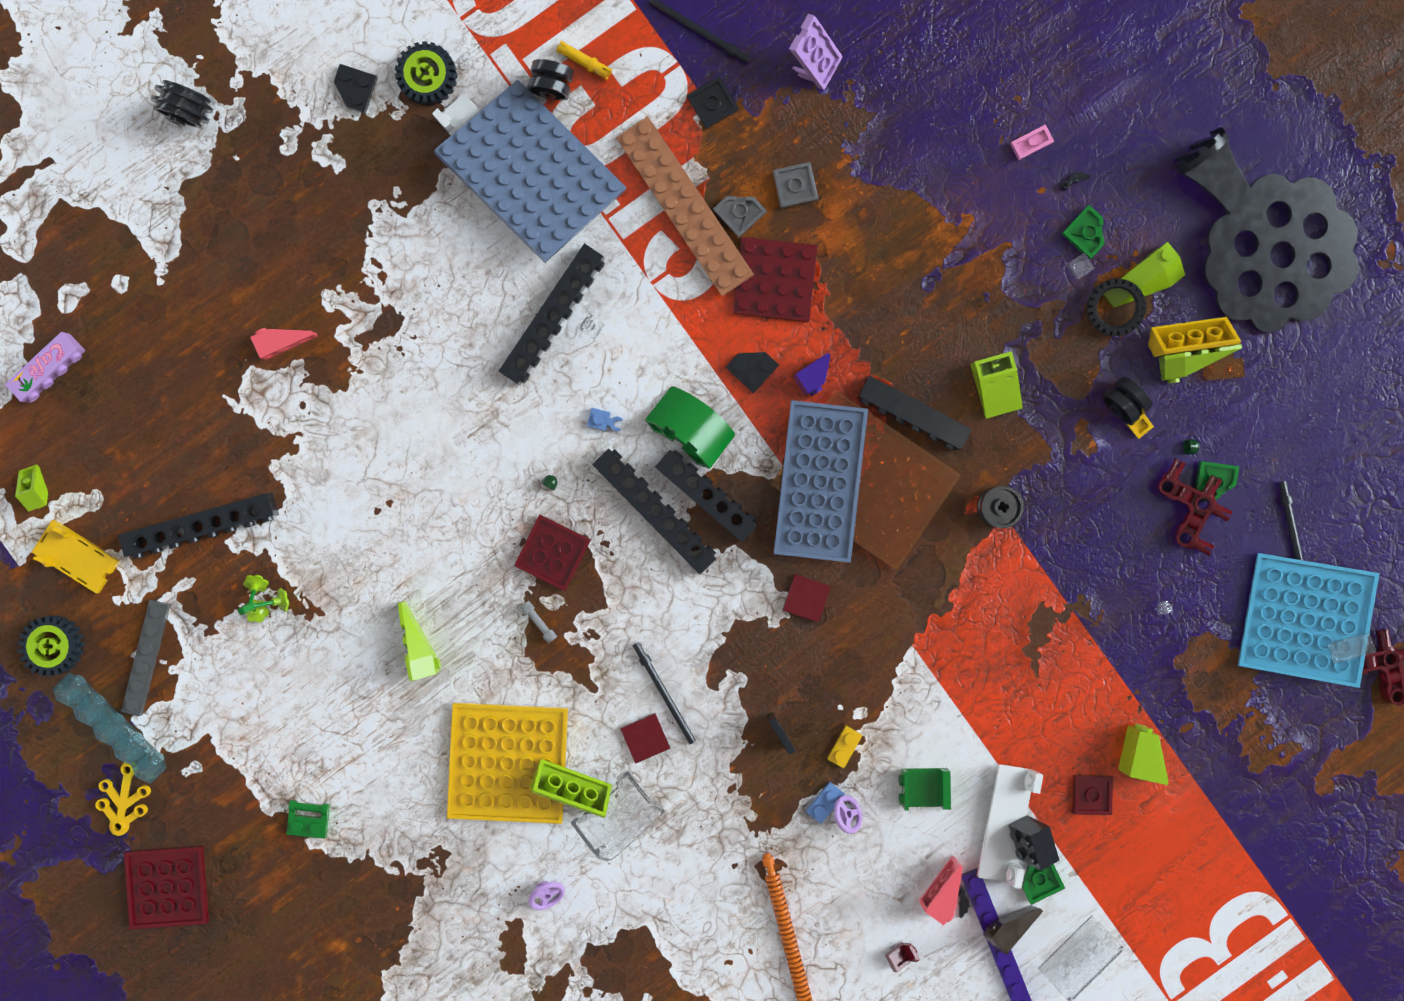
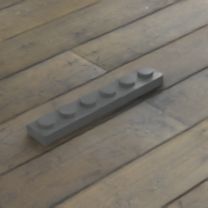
M153 599L149 600L121 712L136 716L143 715L171 604Z

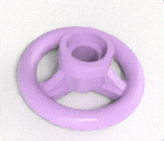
M849 795L839 797L834 806V819L839 828L845 833H856L862 824L861 808L858 802ZM843 802H850L855 809L847 808ZM857 815L855 826L850 828L853 816Z
M540 882L529 896V906L535 910L548 909L562 899L565 888L559 882ZM558 893V895L553 900L548 902V900L551 899L552 896ZM540 897L542 899L541 904L534 903V899Z

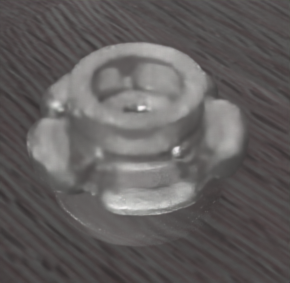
M1168 601L1157 603L1158 607L1155 610H1157L1158 615L1173 612L1172 606L1174 604H1169Z

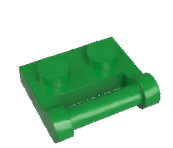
M290 800L286 835L325 839L327 837L330 804L323 803V805ZM297 810L318 812L322 816L298 815Z

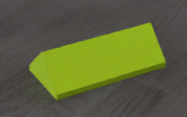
M540 760L530 784L532 793L602 818L606 817L612 784L546 760Z

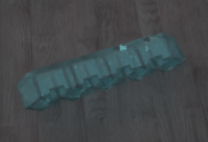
M68 673L53 688L56 700L72 707L76 720L91 726L96 739L111 745L115 757L130 764L136 778L151 784L167 768L164 756L141 733L133 728L103 696L98 694L82 676Z

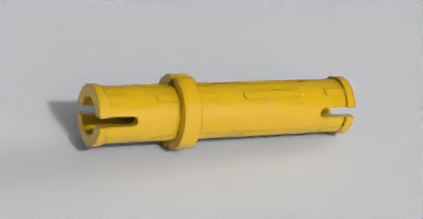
M564 41L558 44L557 53L564 55L587 68L588 72H594L605 80L610 77L612 68L598 62L597 58L589 57Z

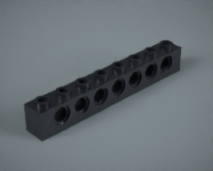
M583 244L498 372L519 386L521 383L525 384L530 377L529 371L532 367L536 368L541 360L539 357L543 351L546 352L551 346V338L559 334L564 319L568 320L572 315L573 310L571 309L574 304H579L582 300L584 289L586 287L589 288L594 282L593 276L596 271L600 272L604 267L605 262L603 261L605 258L603 255L587 244ZM583 264L591 266L590 271L586 273L581 272L580 268ZM572 280H579L580 285L578 288L573 289L570 287V282ZM563 295L569 297V302L565 305L559 303V299ZM552 311L558 312V318L554 321L548 318ZM541 327L548 329V333L544 337L538 336V330ZM530 343L537 345V349L533 353L527 351ZM519 359L526 360V366L522 369L517 368L516 365Z
M608 448L592 465L701 575L716 560L714 556L716 552L709 545L705 547L701 543L703 539L696 532L691 533L687 529L690 525L682 517L678 520L674 515L676 511L669 504L665 506L660 501L662 497L655 490L651 492L647 488L649 483L642 476L638 479L634 475L636 470L629 463L625 465L620 460L622 456L615 449L611 451ZM613 464H619L621 467V471L617 475L612 474L610 471ZM628 477L634 480V486L630 489L624 486V480ZM640 491H645L648 494V499L645 502H640L637 499V494ZM653 505L661 507L660 515L654 516L651 514L650 509ZM668 518L673 519L675 522L674 528L670 530L664 527V521ZM681 532H685L688 535V541L685 543H680L677 540V535ZM694 546H699L702 550L701 555L698 557H694L690 553L691 548Z
M265 493L119 534L118 537L124 557H132L133 560L144 557L143 553L149 551L151 554L162 552V548L169 546V549L180 547L181 543L185 541L188 544L200 541L199 537L206 536L208 539L218 536V532L225 531V533L237 531L236 527L243 525L244 528L255 526L256 521L262 520V523L273 521V517L278 516L279 512L273 493ZM254 506H256L259 509V513L257 516H254L252 514V509ZM236 511L240 514L238 521H235L233 517ZM217 517L221 518V525L219 527L215 524ZM198 522H201L203 525L201 532L197 530ZM180 527H182L184 530V535L182 537L178 534V530ZM162 532L165 534L164 542L160 540V534ZM143 537L147 541L145 547H143L141 544V540Z

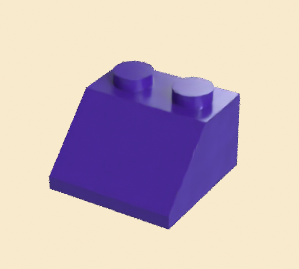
M829 353L793 376L805 396L810 394L812 397L823 389L821 386L826 380L830 361Z

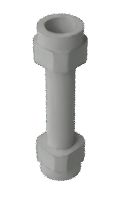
M530 601L526 602L520 609L525 615L528 614L544 634L542 637L549 644L558 636L552 629L549 630L534 611L535 607Z

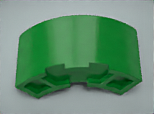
M674 386L669 388L645 419L653 432L666 437L672 442L676 439L683 445L681 449L697 465L708 469L713 466L735 437L731 427L713 409L695 396Z

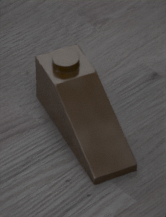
M1031 905L997 919L987 926L983 936L997 951L1007 955L1041 915L1043 910Z

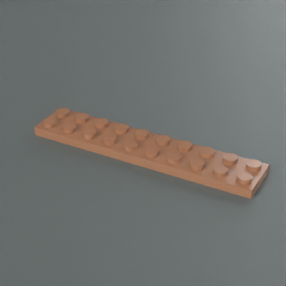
M648 116L617 136L616 139L721 296L723 297L753 277L754 273Z

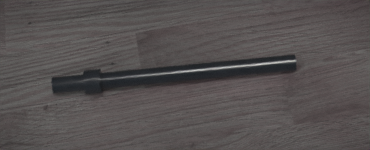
M650 0V5L727 51L726 54L729 56H735L746 64L749 62L751 57L740 51L738 46L733 43L730 45L659 0Z
M1281 481L1278 482L1281 493L1279 498L1281 505L1284 507L1294 558L1303 560L1291 505L1293 503L1292 496L1289 495L1287 482Z
M639 642L633 644L632 646L639 657L638 660L641 666H644L688 743H694L696 739L651 664L650 656L644 652Z

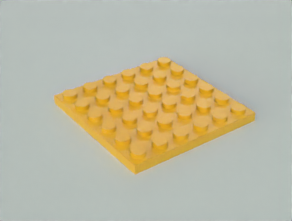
M453 702L447 818L562 824L564 804L532 793L530 784L541 759L562 767L566 766L568 708Z

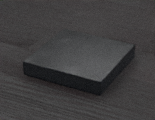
M720 76L687 95L688 101L706 130L739 111Z
M772 712L767 715L771 727L787 753H794L796 750L774 713Z

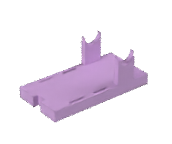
M808 14L801 26V33L796 35L789 48L804 69L795 66L792 69L797 71L798 76L813 81L818 88L825 90L843 56L814 15Z

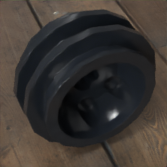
M163 80V86L155 85L154 89L160 93V96H151V101L156 103L153 109L167 116L166 119L179 126L185 127L188 125L199 129L202 127L201 123H209L210 119L204 116V113L212 114L214 109L208 105L211 103L208 97L186 86L168 80Z

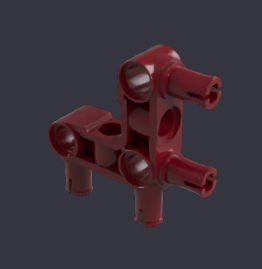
M1174 458L1168 473L1163 474L1162 478L1158 481L1157 489L1166 497L1172 500L1177 499L1188 507L1184 520L1179 523L1176 529L1175 541L1187 549L1194 548L1209 556L1211 551L1205 547L1213 550L1215 545L1199 538L1205 522L1211 514L1227 522L1230 517L1223 513L1232 515L1233 510L1217 504L1214 494L1222 482L1221 479L1210 475L1204 489L1201 491L1179 482L1180 479L1178 477L1186 463ZM1170 481L1172 488L1169 491H1163V483ZM1202 498L1207 500L1205 508H1199L1198 501ZM1182 533L1189 534V540L1187 542L1180 541V535Z
M1389 629L1376 630L1379 647L1366 651L1362 675L1367 674L1368 671L1377 670L1382 699L1387 703L1401 706L1404 704V671L1402 666L1404 649L1399 650L1391 645ZM1389 655V660L1386 662L1385 658ZM1394 692H1396L1395 699L1392 698Z

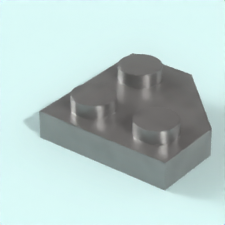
M726 196L713 208V211L738 238L767 213V210L755 197Z

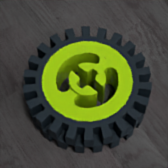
M422 41V44L416 42L414 47L409 45L407 47L408 51L405 52L403 50L400 53L402 57L397 59L398 66L395 65L397 72L395 78L398 81V86L407 98L416 104L420 103L423 106L429 104L433 106L435 102L438 104L442 103L441 100L443 98L448 99V94L453 93V86L457 84L456 78L458 76L454 61L440 45L436 46L433 42L430 44L427 41ZM425 62L435 63L439 67V75L437 76L432 66ZM416 72V75L421 80V82L423 81L424 84L428 86H421L416 84L414 81V73ZM424 72L430 73L428 76L423 75Z
M52 615L37 618V620L31 621L30 625L25 626L23 629L25 632L20 633L19 636L23 639L18 641V645H22V649H18V654L23 653V657H20L21 662H27L24 666L32 668L30 671L32 673L38 672L40 676H55L66 673L76 667L75 663L80 662L82 659L79 655L84 654V650H81V647L85 646V642H81V638H84V636L78 633L81 629L79 626L74 627L76 624L74 621H68L69 618ZM48 632H52L58 636L43 639V637ZM60 653L58 657L55 659H50L47 656H45L46 654L51 655Z

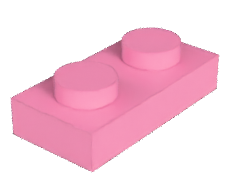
M1045 124L1012 141L1010 145L1019 161L1052 144L1054 140Z

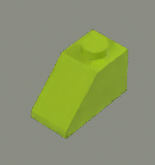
M37 464L19 470L15 497L28 512L47 505L48 490Z

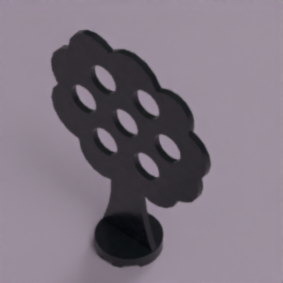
M1222 127L1210 131L1209 133L1212 136L1194 142L1189 146L1191 151L1180 154L1176 158L1178 163L1172 164V166L1179 175L1182 174L1203 188L1227 212V215L1219 217L1214 221L1207 232L1206 243L1209 253L1203 265L1204 278L1208 286L1215 291L1216 304L1220 312L1227 318L1235 321L1249 319L1255 329L1266 333L1279 331L1287 324L1289 318L1305 321L1319 317L1329 307L1332 294L1344 292L1356 281L1359 268L1358 260L1353 252L1357 242V228L1354 220L1347 212L1337 209L1336 197L1331 187L1323 180L1310 177L1298 179L1290 183L1283 176L1269 174L1261 176L1249 185L1235 162L1228 143L1229 135ZM1277 201L1283 203L1289 211L1288 221L1280 228L1269 224L1266 216L1268 207ZM1311 213L1319 214L1325 222L1324 233L1317 239L1307 237L1303 231L1304 219ZM1241 231L1250 232L1256 239L1255 251L1248 257L1238 255L1234 249V239ZM1278 242L1286 243L1292 250V260L1285 268L1276 267L1270 259L1271 249ZM1317 252L1327 258L1329 266L1327 273L1320 279L1310 276L1306 267L1309 257ZM1248 270L1256 273L1260 279L1259 290L1251 297L1240 293L1237 284L1240 275ZM1282 282L1290 283L1296 291L1295 301L1287 308L1278 306L1274 300V290Z

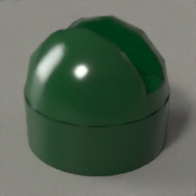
M1186 439L1184 441L1183 451L1186 455L1195 454L1199 451L1200 444L1194 439Z
M548 475L544 477L541 484L554 491L558 481L555 476Z

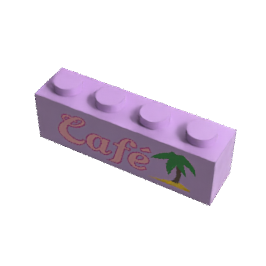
M61 332L4 385L20 402H34L39 398V393L53 385V380L67 372V367L81 359V354L85 350L70 334Z

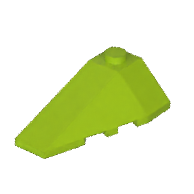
M1167 242L1159 246L1120 279L1134 283L1141 289L1144 296H1148L1171 287L1185 276L1180 256ZM1120 288L1111 289L1103 294L1112 308L1134 301L1133 296L1128 291Z
M1242 345L1163 356L1159 358L1162 381L1167 380L1168 384L1180 382L1179 378L1186 377L1241 349Z
M405 601L398 603L400 625L402 630L405 629L402 638L403 645L408 649L405 663L409 681L437 674L439 669H441L439 657L436 658L432 646Z

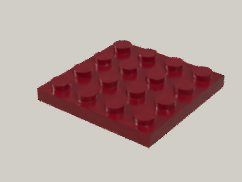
M741 237L740 254L754 273V276L736 287L733 314L809 322L818 245Z
M203 845L124 852L129 930L199 925L209 922Z

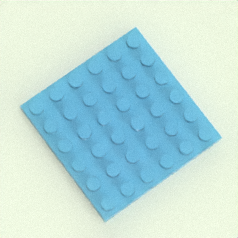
M1257 553L1238 666L1360 688L1380 573Z

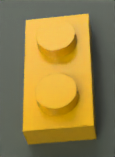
M845 725L827 759L845 768L863 735Z

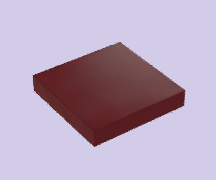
M794 574L782 610L819 622L831 586Z
M656 713L620 728L635 764L671 749Z
M1073 775L1072 813L1112 815L1113 777Z

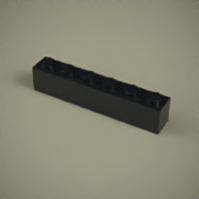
M872 376L866 378L857 398L861 399V404L870 407V405L876 407L878 413L887 416V414L893 416V420L899 424L904 425V423H907L911 426V430L919 434L921 432L928 434V439L936 443L938 441L945 443L944 447L951 451H955V449L961 450L972 430Z

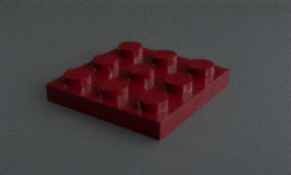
M539 514L514 566L566 591L591 539Z

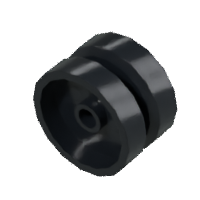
M545 59L532 61L530 71L533 77H530L528 80L527 90L546 99L568 100L571 89L567 84L572 82L574 70L556 61Z
M1124 376L1114 383L1115 389L1110 388L1102 395V400L1107 408L1118 419L1130 426L1140 419L1139 413H1146L1153 405L1146 392L1134 381Z
M1007 486L988 488L979 496L977 501V513L980 520L993 528H1009L1015 525L1021 519L1024 512V502L1021 495L1015 489ZM1001 504L1002 508L998 510V506Z

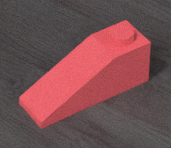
M266 328L256 331V335L250 338L259 357L267 360L318 336L313 331L266 330Z

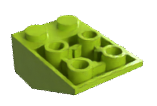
M1012 351L970 364L985 419L1023 408L1018 372Z

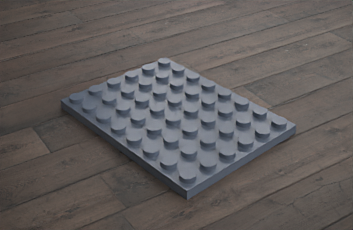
M519 80L515 81L434 150V154L544 263L550 260L627 189Z

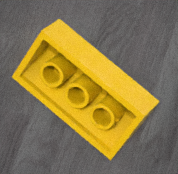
M1222 317L1151 327L1148 346L1154 357L1234 346L1240 344L1241 340L1228 318Z

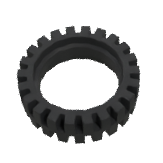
M1110 279L1099 284L1091 292L1086 308L1090 323L1099 332L1109 336H1122L1132 332L1142 323L1147 305L1145 296L1137 285L1125 279ZM1120 288L1126 290L1133 296L1135 301L1133 317L1121 326L1105 324L1097 313L1099 298L1111 289Z

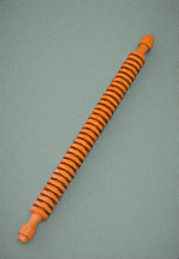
M770 852L763 854L762 858L763 865L768 873L765 880L767 881V888L772 900L771 903L775 918L777 919L780 937L782 938L781 941L796 998L798 1001H813L804 965L802 964L799 946L797 945L794 927L792 926L789 908L787 907L784 889L782 888L780 874L775 873L773 866L775 864L774 858Z

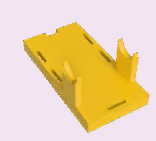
M56 520L50 522L31 552L36 555L33 558L34 560L42 563L45 567L54 566L96 594L101 592L108 581L105 579L106 575L112 574L120 560Z

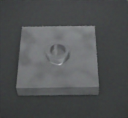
M810 162L773 170L781 209L819 200Z

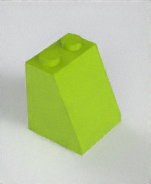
M1135 723V726L1128 725L1118 770L1132 778L1168 785L1169 781L1159 735L1153 733V729L1147 728L1145 725Z

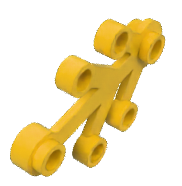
M133 760L123 763L120 768L123 774L120 795L113 787L110 779H105L99 783V789L102 792H106L117 806V815L109 806L110 802L107 798L99 799L95 806L99 811H103L110 820L109 829L116 836L127 833L129 823L148 812L147 806L140 804L134 808V812L125 817L128 807L141 798L149 796L151 793L150 787L143 785L137 789L135 794L129 797L132 776L139 770L138 764ZM126 766L130 768V773L126 771ZM104 782L108 784V788L103 786ZM142 788L146 790V795L142 794ZM101 801L105 803V807L100 805ZM139 807L143 809V814L139 813ZM117 823L121 825V829L116 827Z

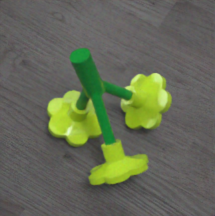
M260 575L246 576L243 585L249 588L251 595L248 604L238 609L240 615L246 614L247 620L250 622L262 623L265 617L269 615V609L266 608L267 605H279L280 610H283V612L288 611L289 600L285 590L282 588L278 589L277 598H272L271 601L258 602L254 600V596L258 591L264 592L266 590L268 581Z

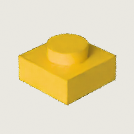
M1139 413L1140 419L1131 426L1126 424L1138 439L1154 427L1144 413Z

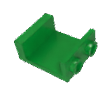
M948 768L901 769L902 774L898 775L899 786H902V793H899V805H902L905 811H909V807H941L943 810H951V774Z

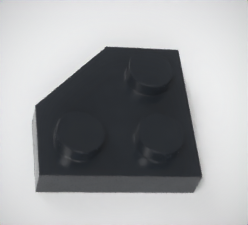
M339 64L334 83L346 107L366 114L378 77Z
M766 352L738 353L725 368L754 393L775 371L779 364Z

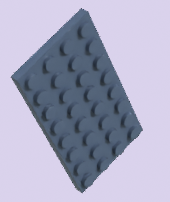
M791 400L773 554L851 563L868 409Z

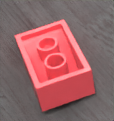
M953 855L919 900L924 911L943 926L954 917L963 869L962 865Z

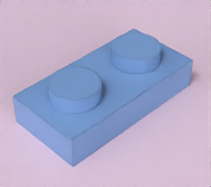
M829 781L806 809V813L822 824L834 809L837 799L845 795V793Z

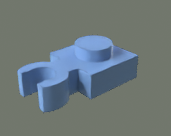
M591 408L587 426L604 431L607 430V426H610L614 431H620V428L614 426V422L617 420L623 421V419L618 416L609 418L611 412Z

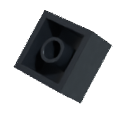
M1028 815L1009 825L1010 837L1015 844V853L1019 860L1040 871L1060 861L1050 826Z

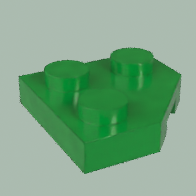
M1087 205L1062 233L1089 260L1104 245L1102 232L1103 217L1090 205Z
M1199 461L1195 489L1203 490L1210 475L1222 480L1214 494L1215 500L1219 499L1222 494L1237 485L1239 466Z
M1028 864L1021 887L1031 905L1065 889L1054 864L1042 871Z

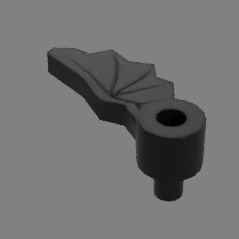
M1076 171L1069 176L1068 181L1061 183L1060 189L1066 191L1072 183L1088 179L1090 175L1085 174L1083 171Z
M962 886L959 887L958 892L960 898L958 902L960 918H963L964 914L968 913V908L970 907L968 904L969 900L964 896L965 890Z

